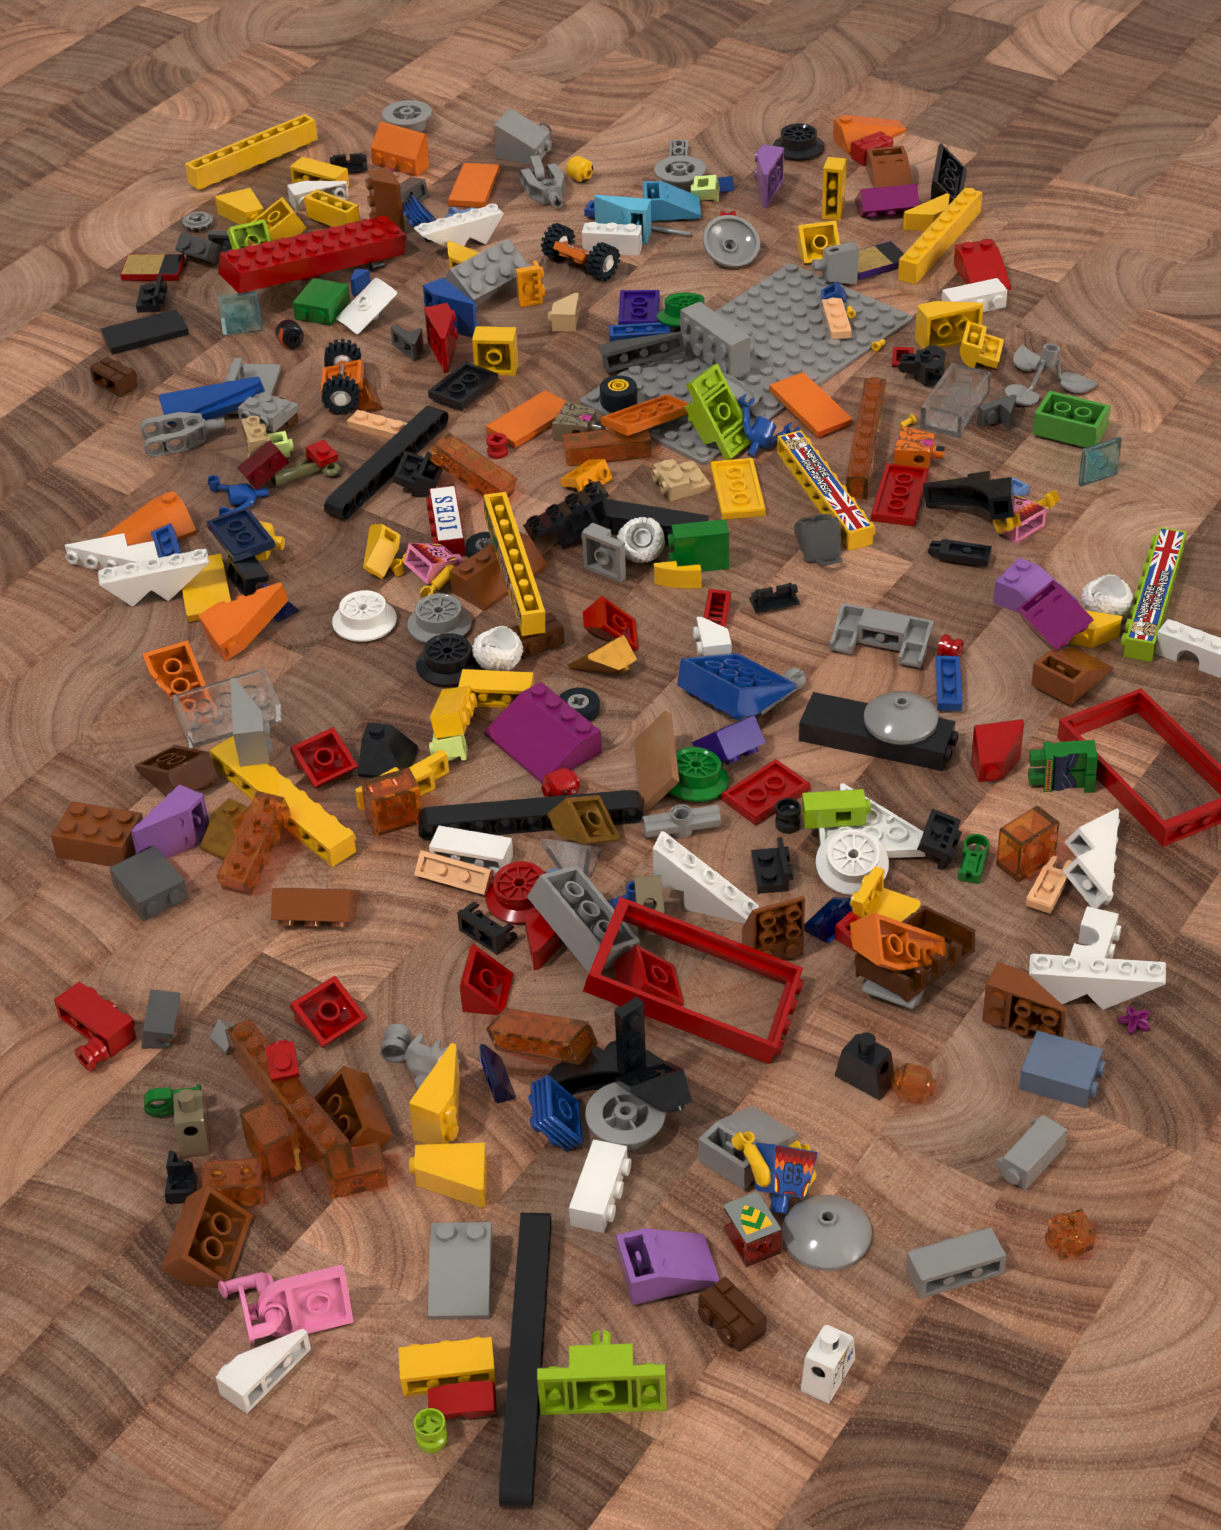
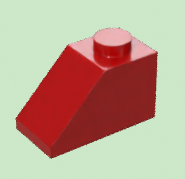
M540 912L524 914L525 928L533 969L539 970L561 947V938Z

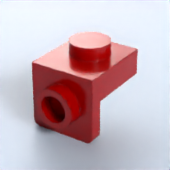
M325 440L306 446L308 463L315 462L321 468L338 461V454Z
M279 1040L273 1042L271 1046L265 1047L272 1083L300 1077L293 1041Z

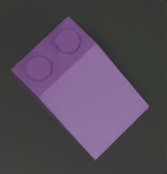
M763 144L755 154V162H757L755 179H757V189L762 206L767 208L784 181V147Z
M1018 558L995 581L993 603L1017 612L1016 609L1048 583L1052 580L1057 581L1039 565ZM1068 592L1078 602V600L1070 592Z

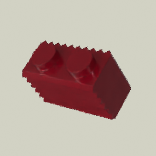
M268 441L240 464L237 469L258 490L259 487H262V484L269 481V478L272 479L275 473H279L282 467L285 468V465H289V461L271 441Z

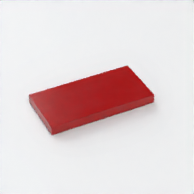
M886 463L872 509L871 521L915 527L924 494L923 483H927L929 469Z

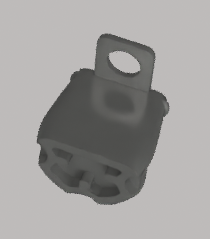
M816 514L811 517H803L796 522L794 532L800 545V550L804 554V561L808 563L816 562L821 566L842 562V558L839 557L842 553L841 528L837 517H832L831 514Z

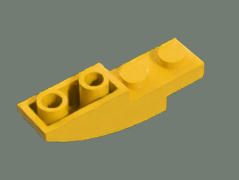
M441 749L402 772L397 767H394L355 789L357 807L360 810L389 807L413 800L434 790L435 780L449 773L448 755Z

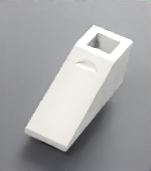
M302 181L287 185L289 201L296 212L306 210L304 197L316 189L344 200L349 199L346 181Z

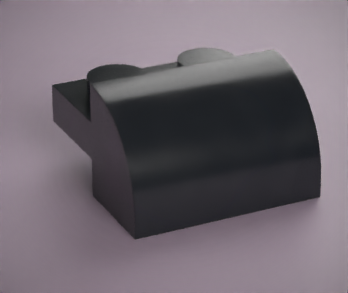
M405 451L394 474L392 483L413 489L411 494L413 497L429 496V489L436 488L448 458L428 451L425 457Z

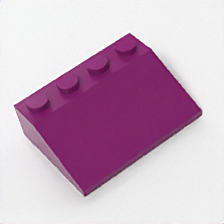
M542 682L521 692L484 731L485 736L541 784H544V776L547 773L561 767L572 770L602 753L601 731Z

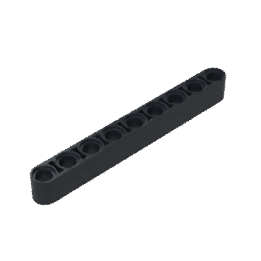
M426 406L328 496L324 504L325 513L343 520L350 518L394 476L405 451L413 454L419 453L446 427L449 419L448 412L431 406Z
M635 790L433 806L419 811L418 832L422 839L432 841L438 826L491 835L552 831L554 829L547 813L569 797L600 795L614 825L638 823L642 820L644 811L641 794Z

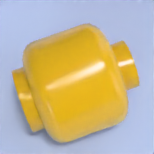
M580 155L574 156L567 162L566 171L570 178L584 183L593 175V164Z

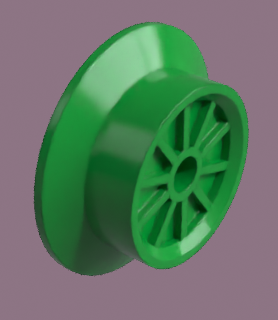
M690 292L671 294L665 298V308L657 313V319L665 325L681 327L680 310L698 302H702L705 305V298L700 294Z
M686 747L676 751L679 783L668 793L686 801L704 802L720 797L721 793L727 790L729 777L721 767V761L715 753L700 747Z

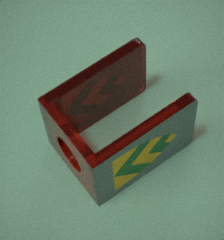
M758 1192L724 1204V1211L731 1223L724 1226V1232L746 1267L781 1254L782 1229Z

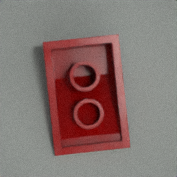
M983 239L981 241L964 242L955 245L954 267L966 285L998 278L1007 290H1011V284L999 248L993 239Z
M448 303L425 307L424 313L427 342L443 372L448 373L456 349L455 339H458L456 327H454V322L457 321L456 313L454 310H451Z

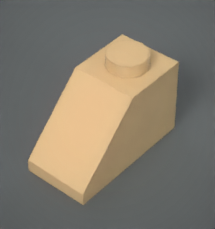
M573 293L553 303L552 311H548V323H552V331L576 332L579 316V293Z

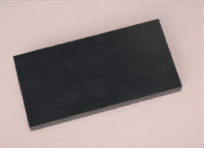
M177 309L100 329L101 335L112 354L189 334L188 328Z

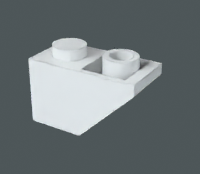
M697 617V627H693L694 641H698L696 642L697 656L731 654L732 644L728 629L703 617Z

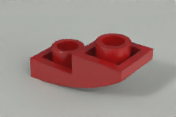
M471 1381L428 1389V1408H434L442 1412L445 1420L460 1416L471 1420L497 1413L495 1382Z

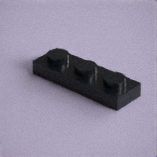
M637 997L614 1011L617 1068L624 1074L633 1068L639 1067L646 1060L644 1003Z

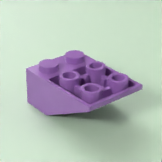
M179 784L131 830L136 854L156 846L167 859L195 847L203 839L209 824L204 795Z
M644 1228L616 1235L617 1257L632 1305L696 1291L710 1286L713 1287L720 1280L704 1234Z

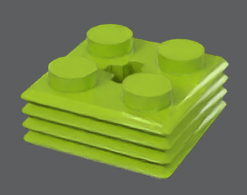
M265 219L233 226L227 230L231 247L234 250L251 246L247 243L249 239L251 242H255V244L272 241Z

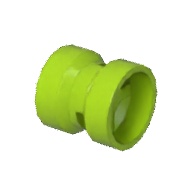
M434 1408L421 1410L416 1414L413 1424L417 1446L426 1453L441 1451L448 1439L445 1417L442 1412Z

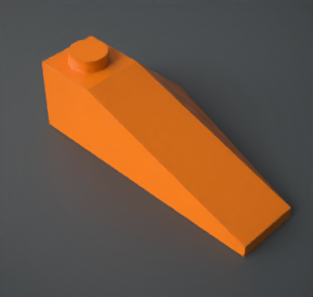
M172 491L152 499L102 537L124 533L127 546L153 541L151 532L170 523L175 529L178 541L197 534V530L183 500Z
M279 582L258 589L252 595L246 597L240 595L234 601L216 603L198 615V618L211 648L225 661H228L243 651L289 599L283 584Z
M188 640L142 654L150 676L195 727L219 720Z
M878 913L870 914L850 923L853 949L875 965L892 971L915 969L918 966H931L932 957L935 953L944 957L947 955L945 937Z

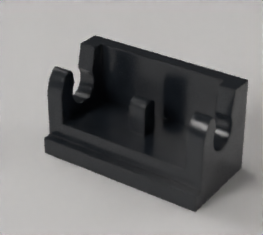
M228 555L227 575L242 595L246 597L254 594L256 590L264 588L262 586L256 588V585L260 582L269 581V575L255 556L234 563Z
M477 902L470 903L463 910L460 909L457 912L459 931L496 955L517 939V933L510 932L514 928L513 925L507 924L502 927L483 915L479 909L473 912L480 905Z

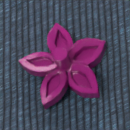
M1129 1006L1127 1008L1128 1016L1117 1018V1022L1128 1024L1127 1031L1129 1035L1133 1034L1137 1028L1141 1031H1150L1147 1021L1149 1011L1140 1010L1137 1012Z

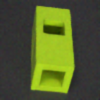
M864 789L802 793V816L805 829L866 825V815L871 814L870 799H865Z

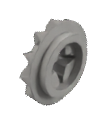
M193 212L183 218V226L186 230H192V232L203 229L207 230L208 227L212 226L213 222L212 216L205 212Z

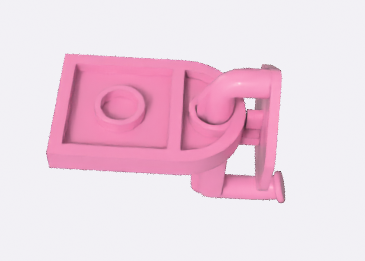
M343 1264L280 1279L275 1282L271 1274L264 1272L218 1282V1288L223 1298H228L229 1294L239 1292L250 1348L255 1347L254 1339L268 1335L281 1338L300 1329L306 1330L309 1334L354 1322ZM256 1287L259 1296L257 1303L247 1305L244 1290ZM259 1319L260 1324L251 1325V1322L258 1321Z

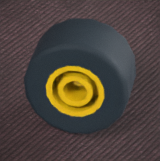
M615 375L604 379L600 384V404L608 411L617 412L636 405V382L632 378L623 375Z

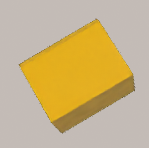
M836 221L798 225L797 251L803 264H810L813 259H823L824 248L840 244Z

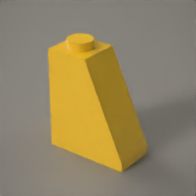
M251 188L215 196L217 213L239 225L250 223L264 212V208Z
M485 1143L415 1145V1157L409 1158L410 1174H415L416 1186L477 1207L486 1206L487 1158Z

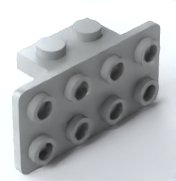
M234 358L232 366L228 368V377H225L224 382L258 376L264 386V393L273 395L281 366L279 364H243V358ZM263 393L256 394L253 398H258ZM238 410L229 413V414L239 415Z

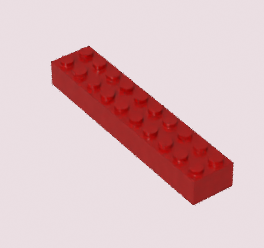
M386 215L378 216L377 218L364 219L355 223H347L346 225L220 253L218 274L238 294L404 255L407 235Z

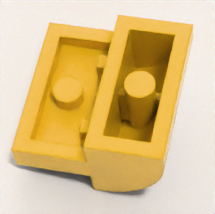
M967 320L960 346L961 359L967 366L973 369L976 363L986 367L997 368L1004 339L985 334L986 326Z

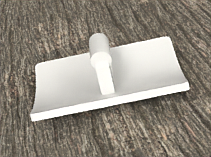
M374 278L336 317V320L356 335H359L373 319L377 320L379 318V313L397 296V292L384 281Z

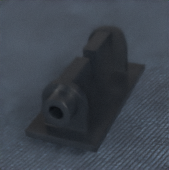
M346 154L330 157V164L347 168L348 172L360 173L368 171L366 154H350V160H346Z
M792 583L776 586V592L774 593L772 587L756 589L755 592L751 593V597H749L755 613L800 604L795 594L798 593L797 585Z

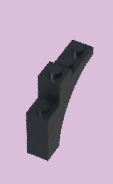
M990 471L970 473L967 477L923 483L926 507L941 505L969 506L985 511L990 515L991 520L1014 517L1015 496L1012 477L991 480Z
M578 1034L573 1040L563 1045L560 1050L561 1063L556 1064L547 1075L553 1078L571 1095L581 1092L599 1090L608 1084L615 1083L614 1078L665 1061L646 1049V1060L639 1067L633 1068L624 1074L617 1068L616 1040L611 1041L603 1050Z

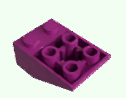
M1054 580L1016 609L1028 627L1055 650L1066 646L1072 637L1086 630L1089 624L1094 621L1082 606Z

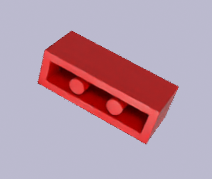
M80 981L54 999L58 1017L87 1040L93 1036L100 1039L107 1048L111 1058L137 1039L133 1018L127 1013L123 1014L110 1000L105 1001L94 988H88Z

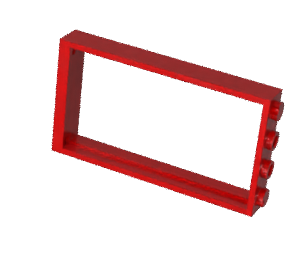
M1142 688L1059 719L1057 738L1061 742L1083 741L1085 739L1081 734L1137 713L1221 795V765ZM1097 753L1096 779L1162 847L1221 824V798L1163 820Z

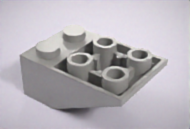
M750 1106L716 1121L698 1139L699 1162L745 1190L755 1178L751 1166L743 1153L744 1150H737L733 1146L732 1137L738 1131L742 1135L746 1131H750L755 1136V1140L752 1143L754 1145L756 1143H766L788 1147L798 1137V1133L758 1108Z

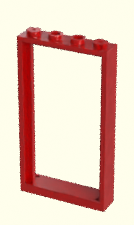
M620 897L589 971L583 992L619 1006H623L637 997L644 1003V1016L770 1064L774 1054L779 1056L785 1040L780 1038L782 1034L786 1035L791 1019H788L787 1016L788 1014L793 1015L798 1002L794 995L800 994L804 984V980L800 979L803 967ZM622 921L785 984L768 1038H761L601 975Z

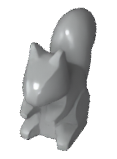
M419 1033L411 1042L404 1056L410 1072L416 1077L414 1083L417 1090L449 1047L446 1046L440 1049L441 1040L439 1039L431 1047H428L424 1044V1035L422 1033Z

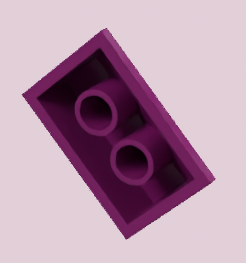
M917 184L861 189L855 198V204L860 217L866 216L867 219H871L885 214V217L895 216L896 213H903L904 215L905 211L920 205Z

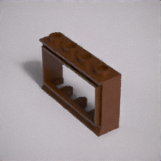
M924 905L902 922L945 937V942L950 944L949 954L944 957L935 953L932 957L931 967L925 969L918 966L914 971V980L910 982V977L877 966L860 953L855 954L856 977L862 976L900 995L905 1002H908L975 952V929Z

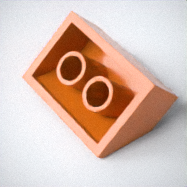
M385 122L379 123L371 145L372 164L382 167L389 166L390 169L393 168L396 171L416 177L429 168L426 134Z

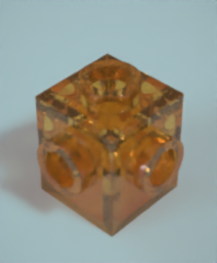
M1078 1209L1066 1214L1060 1213L1050 1218L1045 1239L1048 1247L1056 1252L1060 1260L1069 1257H1078L1084 1252L1093 1250L1096 1231L1083 1209Z

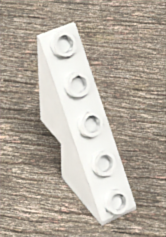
M488 204L482 208L471 209L464 213H456L447 218H439L430 223H421L419 226L414 227V229L424 238L444 247H447L448 241L465 246L469 237L487 244L504 213L498 208V205Z
M124 533L65 545L67 552L65 557L69 564L95 570L158 558L154 541L127 546Z
M196 549L191 552L101 569L98 571L99 586L132 607L151 590L169 601L209 564L207 549Z
M1118 808L1079 827L1064 842L1077 858L1063 872L1089 905L1096 909L1102 904L1108 905L1113 898L1112 884L1115 878L1114 863L1117 859L1115 854L1118 842L1117 829L1120 823Z
M661 831L653 847V875H661L662 886L684 891V910L745 924L751 911L759 908V905L666 832Z
M1031 954L1029 975L1061 1004L1088 994L1104 1010L1165 985L1166 963Z

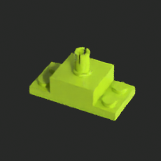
M718 363L711 365L686 384L693 398V401L685 406L689 415L688 422L692 421L690 425L696 428L704 445L716 442L724 459L728 460L751 443L744 433L743 412Z
M600 1330L592 1333V1345L569 1346V1367L550 1366L548 1368H537L541 1415L667 1411L665 1364L645 1363L643 1365H634L633 1343L611 1344L612 1335L606 1330H603L602 1342H600Z

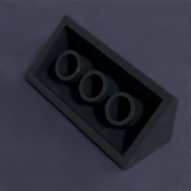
M942 143L938 146L931 184V200L948 193L950 195V204L963 190L966 168Z

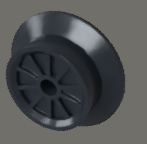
M795 123L783 127L781 137L776 139L773 146L784 147V158L793 160L810 159L818 156L824 150V143L817 137V130L813 126L803 123Z
M445 633L432 637L426 642L424 651L418 656L416 661L418 675L426 682L438 686L459 685L462 669L480 670L481 666L473 656V648L468 639L454 633Z

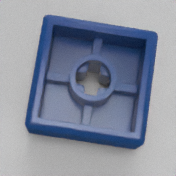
M411 195V198L408 197V200L402 202L404 207L403 214L409 219L408 222L413 228L421 223L436 221L435 217L414 195Z
M545 1074V1078L540 1077V1080L536 1079L535 1083L531 1082V1094L528 1096V1099L532 1106L530 1124L533 1130L537 1133L542 1132L547 1136L551 1145L554 1147L559 1146L565 1152H568L569 1149L573 1150V1146L577 1148L578 1144L582 1145L580 1101L547 1074Z

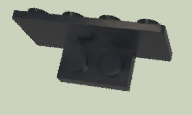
M600 481L590 482L580 492L571 493L565 497L563 502L546 508V512L541 515L530 517L523 527L532 541L552 530L560 546L564 548L581 538L583 530L590 524L594 523L601 526L590 507L609 497V494Z

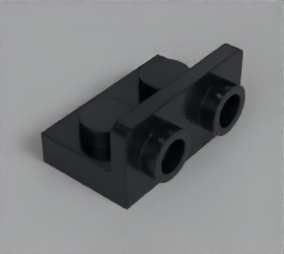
M158 275L156 284L148 283L140 286L136 304L137 313L161 312L162 304H165V293H167V282H163L162 275Z
M932 808L917 850L939 858L940 861L937 868L942 870L946 862L951 863L956 849L952 845L957 846L962 831L958 830L961 820Z
M782 837L777 838V848L751 850L757 893L789 891V881L793 880V867L787 864V862H790L789 847H784Z

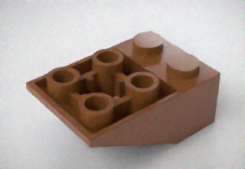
M904 146L867 149L866 170L874 188L913 184L908 155Z
M1075 647L1047 651L1033 664L1031 685L1072 706L1110 673L1113 667Z
M804 896L753 909L742 927V944L782 960L803 955Z
M998 962L986 983L982 1021L1034 1039L1036 1031L1063 1038L1067 1008L1024 970Z

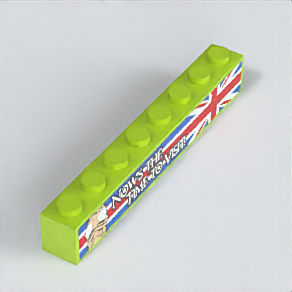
M1159 527L1157 536H1152L1142 576L1139 579L1138 590L1135 592L1134 604L1131 605L1129 618H1127L1125 632L1128 633H1123L1120 647H1125L1123 657L1152 662L1157 633L1163 625L1184 552L1187 531Z

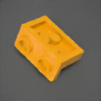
M537 260L532 261L533 266L516 269L518 304L520 308L543 304L545 287L541 279L544 278V271L542 266L539 267Z
M605 459L587 460L559 480L562 487L577 488L578 492H580L586 484L593 481H600L602 485L606 484L612 479V475Z

